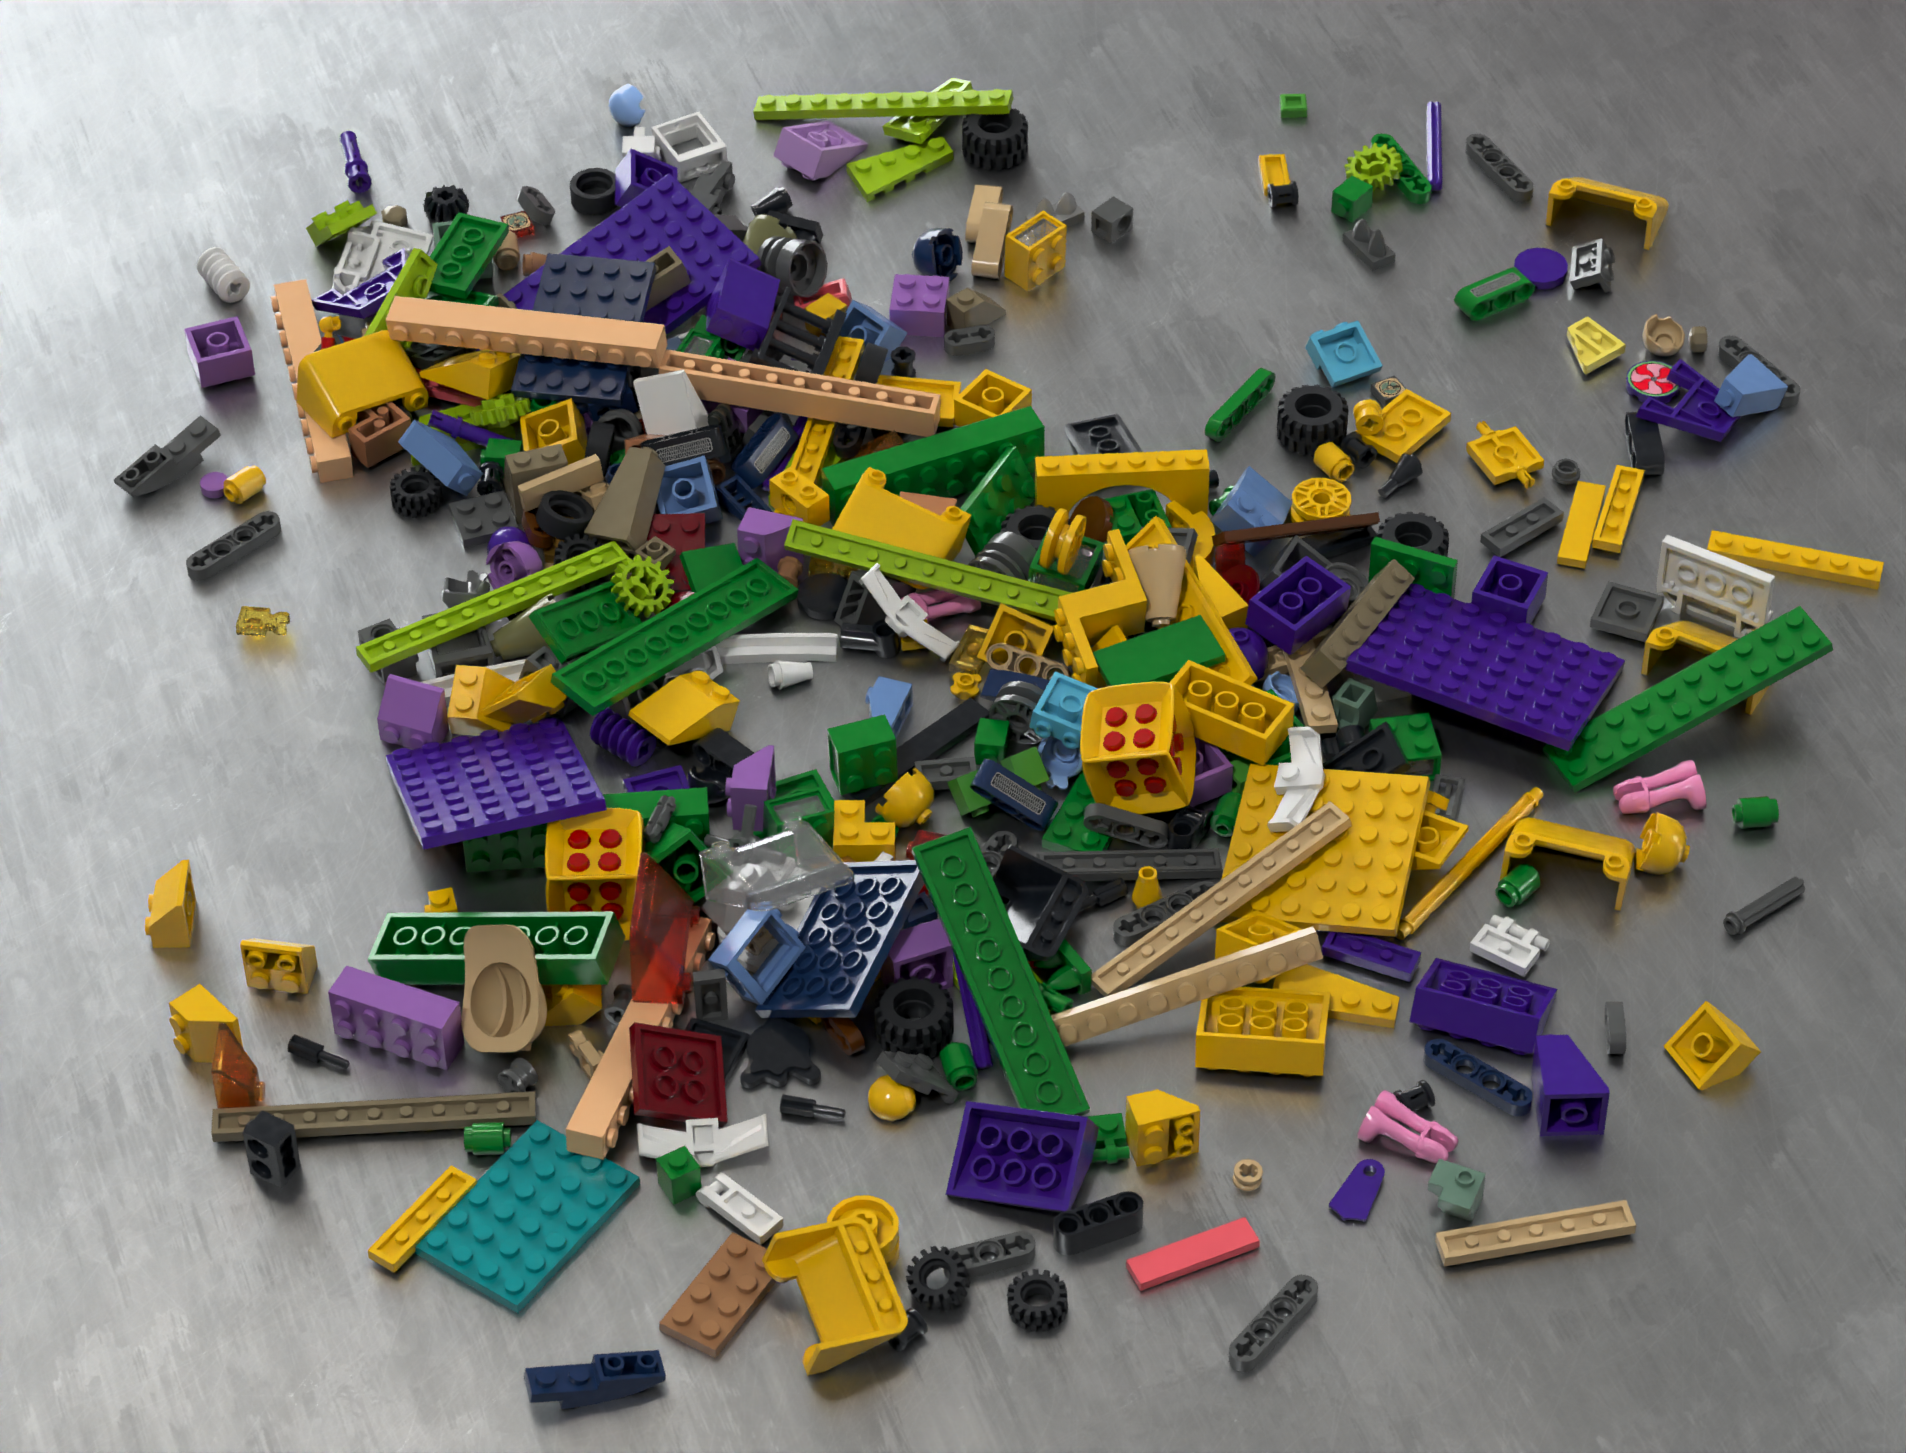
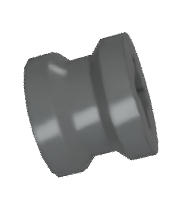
M519 1057L512 1061L509 1069H504L498 1074V1081L506 1093L525 1092L526 1087H531L538 1082V1074L528 1061Z

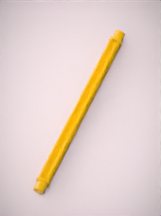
M1533 787L1529 792L1524 793L1509 811L1400 920L1396 935L1397 939L1404 940L1408 935L1413 934L1429 915L1512 832L1517 821L1526 818L1538 806L1539 801L1544 796L1541 789Z

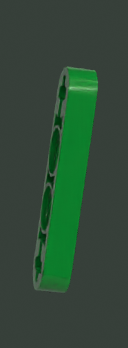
M1380 133L1374 135L1371 139V148L1374 143H1377L1379 148L1383 144H1387L1388 149L1394 147L1396 153H1400L1403 171L1399 172L1400 179H1393V182L1405 197L1414 204L1429 202L1432 188L1430 182L1397 141L1388 134ZM1402 175H1411L1413 177L1405 178Z
M1259 368L1209 418L1205 427V436L1217 442L1222 441L1269 394L1275 383V373Z

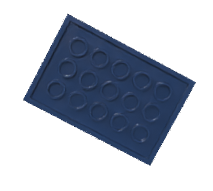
M548 253L532 311L643 322L656 273L655 262ZM521 354L511 392L514 394V397L565 401L572 398L573 402L622 407L632 366Z
M916 861L832 863L797 928L799 933L798 939L806 948L764 1003L757 1005L755 1011L761 1018L856 1017L893 943L899 935L921 888L925 884Z

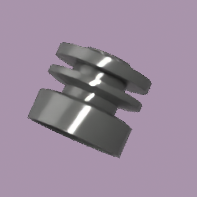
M773 236L765 240L758 250L757 256L760 258L762 265L756 269L780 279L778 294H783L787 286L792 288L789 295L811 297L823 286L827 276L828 264L826 254L822 246L817 242Z
M1002 531L995 534L968 565L1028 581L1029 567L1037 551L1022 536ZM983 602L984 604L995 609L999 608V606Z

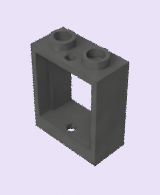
M434 614L424 615L421 617L422 619H424ZM485 626L468 632H476L480 647L438 654L436 646L428 649L435 678L455 674L456 665L479 667L494 665L493 651Z

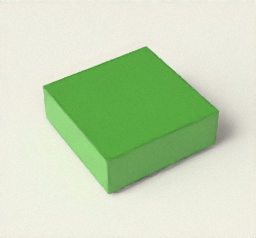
M1280 94L1281 118L1307 117L1306 94Z

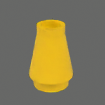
M1151 866L1142 867L1138 872V879L1132 893V901L1138 909L1163 898L1157 878V871Z

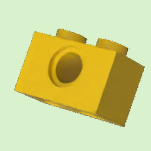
M790 466L769 479L770 505L780 513L803 518V522L821 526L830 520L829 494Z

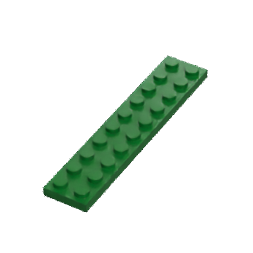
M756 558L554 672L550 683L590 715L594 716L797 598L799 589L760 559Z
M1798 606L1590 720L1569 751L1547 744L1543 746L1544 754L1572 791L1576 793L1832 652V643L1802 607Z
M968 827L912 847L913 857L1018 1108L1076 1116L1089 1113V1104L972 828Z

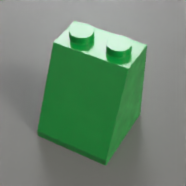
M669 822L658 843L646 842L642 868L681 912L685 911L730 877V873L694 832L687 827Z

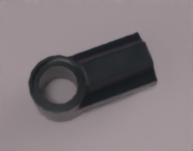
M885 619L879 620L873 625L842 623L840 634L841 648L874 650L878 657L884 659L892 658L899 653V636L885 622Z

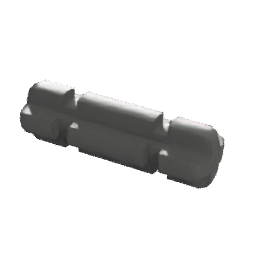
M663 795L660 797L643 831L645 842H652L653 844L659 842L676 808V800L673 796Z

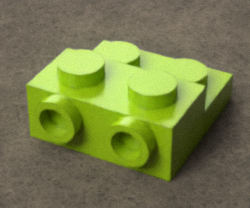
M347 200L334 207L336 212L327 215L326 211L311 218L313 223L306 227L315 247L348 232L352 227L356 228L375 216L377 212L373 204L364 208L359 200L352 204Z

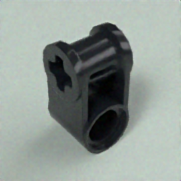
M1190 804L1178 809L1168 826L1167 849H1196L1211 827L1210 820L1213 811L1210 809L1203 811L1190 806Z

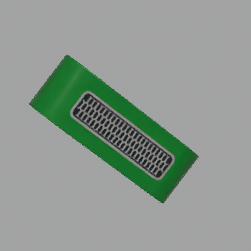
M1512 267L1461 288L1455 295L1454 303L1472 321H1479L1528 300L1534 292V284L1517 268Z

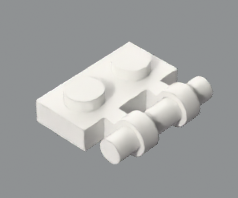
M1494 914L1490 924L1485 923L1470 942L1469 951L1524 977L1538 960L1540 949L1543 951L1547 950L1550 940L1541 936V932L1533 928L1525 929L1517 925L1516 921L1509 917L1502 918Z

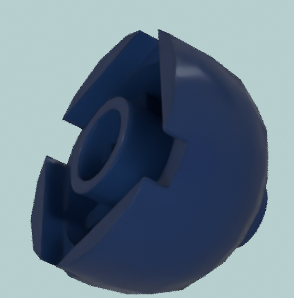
M933 228L925 231L918 237L912 250V259L920 275L949 277V282L956 278L958 273L953 272L956 270L957 265L961 266L963 249L959 236L953 235L951 232L954 230L951 228Z

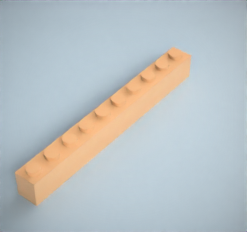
M306 279L274 284L275 296H270L273 313L278 312L275 313L277 330L283 329L279 331L281 346H287V348H283L286 365L291 364V366H287L290 382H296L292 384L294 400H297L299 363L306 355L313 353L321 344V336ZM296 402L299 418L304 417V419L300 420L303 436L309 435V437L305 438L307 453L313 454V456H309L312 473L318 472L320 483L353 478L352 461L346 435L331 438Z
M395 296L386 318L389 336L392 340L659 369L667 347V338L663 324Z
M667 349L659 368V374L684 369L701 400L924 437L935 435L940 421V394Z
M678 911L675 912L566 1127L567 1151L604 1160L609 1148L615 1147L618 1139V1130L621 1125L624 1126L627 1123L629 1108L632 1102L634 1103L629 1027L636 1022L673 1028V1019L675 1015L681 1014L686 993L690 994L693 989V972L700 971L705 962L707 951H712L716 935L712 932L711 919Z

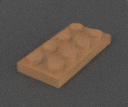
M732 1232L659 1322L660 1331L709 1356L717 1358L777 1282L767 1273L762 1261L767 1248Z

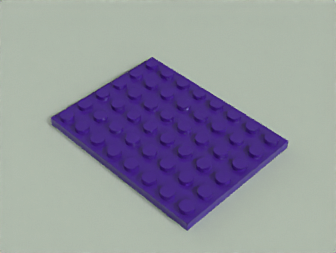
M670 173L559 253L563 255L645 262L670 246L683 262L691 283L646 311L643 320L644 323L663 324L666 335L707 306V302L729 258L755 269L762 265L760 258ZM544 265L503 294L508 301H512L517 309L533 310Z
M1412 583L1362 646L1354 650L1347 658L1344 670L1569 751L1622 672L1625 660L1616 657V655L1610 652H1601L1590 648L1585 643L1573 642L1562 638L1557 633L1545 632L1534 628L1529 623L1510 621L1501 613L1482 611L1473 603H1464L1453 599L1448 594H1437L1425 589L1420 584Z
M547 717L541 719L539 723L531 725L525 723L512 725L510 729L503 732H498V730L494 729L486 730L479 736H457L451 742L441 744L429 742L422 745V748L413 750L401 748L393 751L392 754L385 755L387 767L423 850L607 810L605 798L561 718Z

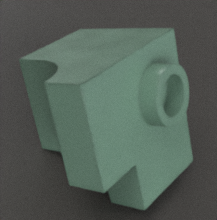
M1348 678L1342 687L1338 688L1330 698L1338 722L1337 731L1348 725H1359L1365 728L1378 711L1374 688L1351 678Z
M1439 1159L1428 1181L1427 1191L1434 1193L1439 1198L1438 1208H1441V1212L1473 1222L1483 1199L1486 1173Z

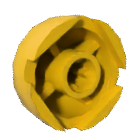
M914 768L913 776L907 772L885 793L883 797L887 799V802L883 807L878 803L875 812L881 815L886 822H895V826H898V828H909L915 823L921 826L933 814L930 810L935 794L932 784L917 768Z
M1658 812L1651 814L1640 835V839H1643L1641 849L1636 848L1634 866L1636 869L1646 873L1662 875L1674 870L1679 862L1684 863L1688 857L1690 846L1686 845L1687 837L1683 826L1677 820Z

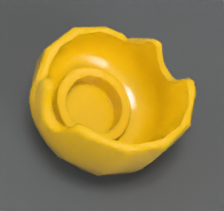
M889 1075L879 1077L869 1089V1109L879 1119L890 1122L903 1119L915 1108L916 1093L914 1088L893 1081Z

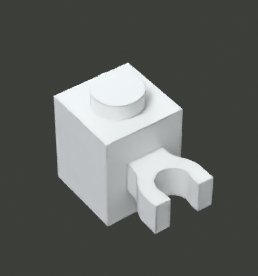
M634 127V136H623L622 159L632 148L661 161L660 146H655V136H645V127Z

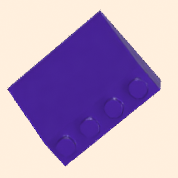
M1435 958L1416 986L1409 1022L1417 1024L1419 1028L1432 1031L1438 1029L1446 1031L1454 1038L1463 1039L1468 1037L1476 1039L1485 1046L1494 1047L1499 1045L1507 1047L1515 1054H1533L1536 1035H1542L1557 994V989Z
M966 1101L946 1195L1056 1212L1071 1210L1093 1159L1099 1127L1088 1117Z

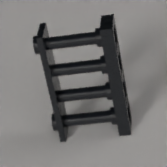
M786 286L782 296L776 295L773 308L775 313L760 349H754L749 363L800 371L766 356L767 348H770L806 364L807 368L811 369V372L806 370L807 373L823 375L847 313L837 309L832 319L829 317L824 319L786 302L792 289ZM782 312L822 329L821 332L825 336L820 335L818 337L779 318ZM777 330L815 347L814 350L818 351V354L813 352L811 355L772 337L773 333Z

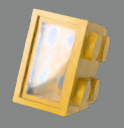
M1043 210L1005 235L1004 276L1028 292L1035 286L1042 284L1044 280L1056 272H1060L1066 263L1067 225Z

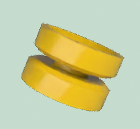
M856 1195L843 1199L835 1205L827 1217V1222L850 1217H858L865 1220L871 1226L887 1268L891 1271L899 1259V1218L894 1208L885 1200L871 1195Z

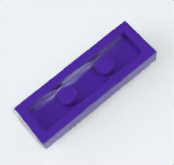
M1330 931L1322 946V955L1408 982L1411 981L1421 961V952L1364 934Z

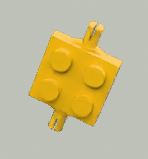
M1480 421L1476 425V430L1482 436L1479 439L1467 442L1466 452L1494 485L1516 478L1521 481L1525 488L1532 487L1535 480L1529 473L1544 468L1542 456L1516 426L1494 431L1487 425L1486 421H1482V423Z

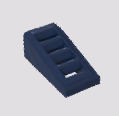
M738 474L715 488L719 504L741 521L747 511L744 508L748 505H751V508L773 512ZM743 499L744 501L739 504L738 501Z

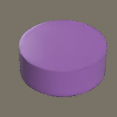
M211 472L204 475L200 480L202 494L208 498L224 496L223 483L228 477L221 472Z

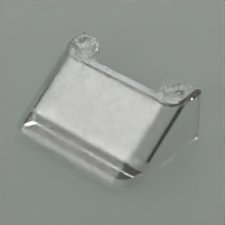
M801 817L784 819L782 833L737 848L730 847L729 841H719L712 843L711 848L699 852L706 899L754 911L774 910L849 884L855 880L854 872L808 822L802 821Z

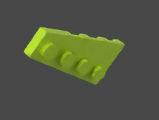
M942 136L924 141L922 144L908 145L900 149L847 163L846 172L868 203L875 199V194L881 191L886 194L894 190L895 184L903 180L908 183L915 179L917 173L921 171L928 173L954 160L953 150Z

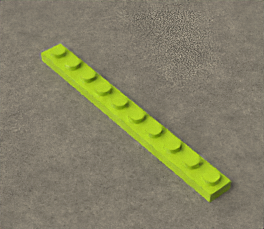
M1002 89L985 91H917L907 93L895 91L890 93L867 92L864 94L841 93L829 95L821 93L814 95L791 94L788 96L765 95L758 96L753 113L755 120L968 115L971 113L1009 114L1014 98L1012 90Z
M792 519L784 544L785 550L869 571L878 563L880 565L879 570L887 577L1000 606L1001 603L1023 613L1056 621L1054 610L1058 609L1059 596L1072 593Z
M614 540L356 646L357 656L369 672L372 673L529 608L548 594L552 593L555 597L611 574L628 556Z

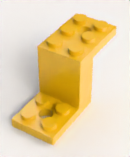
M1119 529L1108 531L1107 544L1103 545L1106 558L1102 560V567L1105 576L1110 577L1112 583L1059 596L1058 609L1054 610L1057 625H1053L1056 641L1063 644V659L1066 666H1071L1073 670L1072 678L1096 687L1098 665L1090 646L1095 645L1112 626L1118 625L1125 637L1142 633L1145 627L1147 599Z

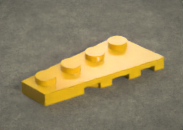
M1309 964L1285 971L1283 974L1275 977L1273 989L1330 992L1328 1015L1330 1019L1395 1028L1400 997Z

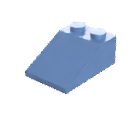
M1248 466L1210 521L1223 532L1279 525L1284 523L1292 501ZM1272 540L1239 545L1255 557Z

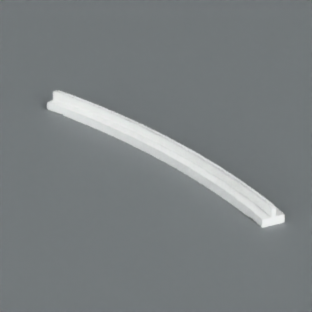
M834 633L738 634L730 636L716 646L721 664L775 662L776 660L836 662L838 635ZM578 657V658H576V659H573V660H571V661H568V662H566V663H567V664H570V663L576 661L577 659H579L580 657ZM526 659L487 666L486 668L515 682L519 680ZM454 674L422 681V683L443 688L446 706L449 705Z

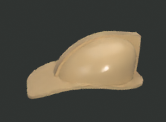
M514 925L473 926L467 931L464 939L465 986L461 1014L463 1035L467 1043L479 1052L509 1053L531 1051V1042L541 1034L547 1018V1003L544 991L539 983L533 945L528 936Z

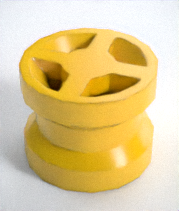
M1368 399L1360 401L1354 406L1353 416L1359 433L1373 435L1381 431L1384 421L1378 402Z

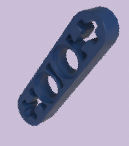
M1433 1039L1426 1043L1424 1063L1431 1070L1510 1115L1524 1116L1530 1112L1533 1093L1527 1086L1446 1040ZM1468 1066L1473 1071L1468 1074H1462L1456 1068ZM1494 1081L1499 1084V1087L1488 1089L1483 1086V1083Z

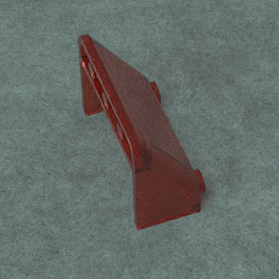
M641 852L630 924L629 945L632 1001L635 1003L683 1005L684 993L691 990V973H685L689 932L693 925H699L700 906H694V900L646 852Z

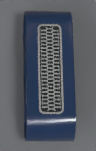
M781 413L773 414L765 420L731 464V469L751 489L758 487L766 480L798 438V434Z
M984 759L970 784V788L975 793L1038 831L1045 830L1058 806V802L1051 796L1002 765L989 759Z

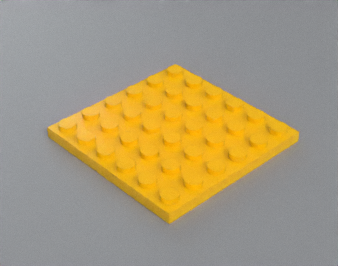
M1250 764L1222 879L1287 833L1270 832L1267 826L1284 794L1278 795L1274 788L1278 771L1277 765L1263 766L1260 764ZM1323 769L1325 773L1323 788L1319 791L1306 818L1331 801L1350 818L1352 826L1220 922L1231 923L1258 910L1301 929L1313 926L1315 930L1396 937L1429 792V777Z

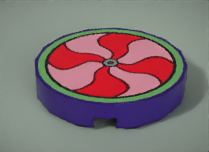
M1653 360L1633 365L1627 372L1625 384L1628 393L1631 396L1634 394L1638 397V401L1643 403L1649 396L1664 404L1668 403L1675 395L1677 397L1680 394L1681 387L1667 380L1673 366Z

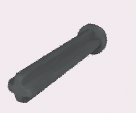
M1793 877L1737 912L1731 911L1727 913L1723 921L1726 931L1731 935L1743 934L1746 927L1804 893L1805 882L1798 877Z

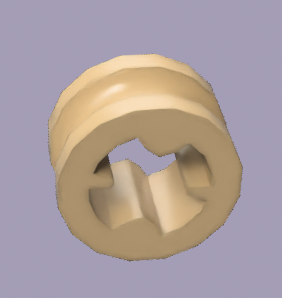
M1243 1159L1237 1162L1233 1172L1234 1185L1245 1191L1258 1188L1262 1181V1166L1251 1159Z

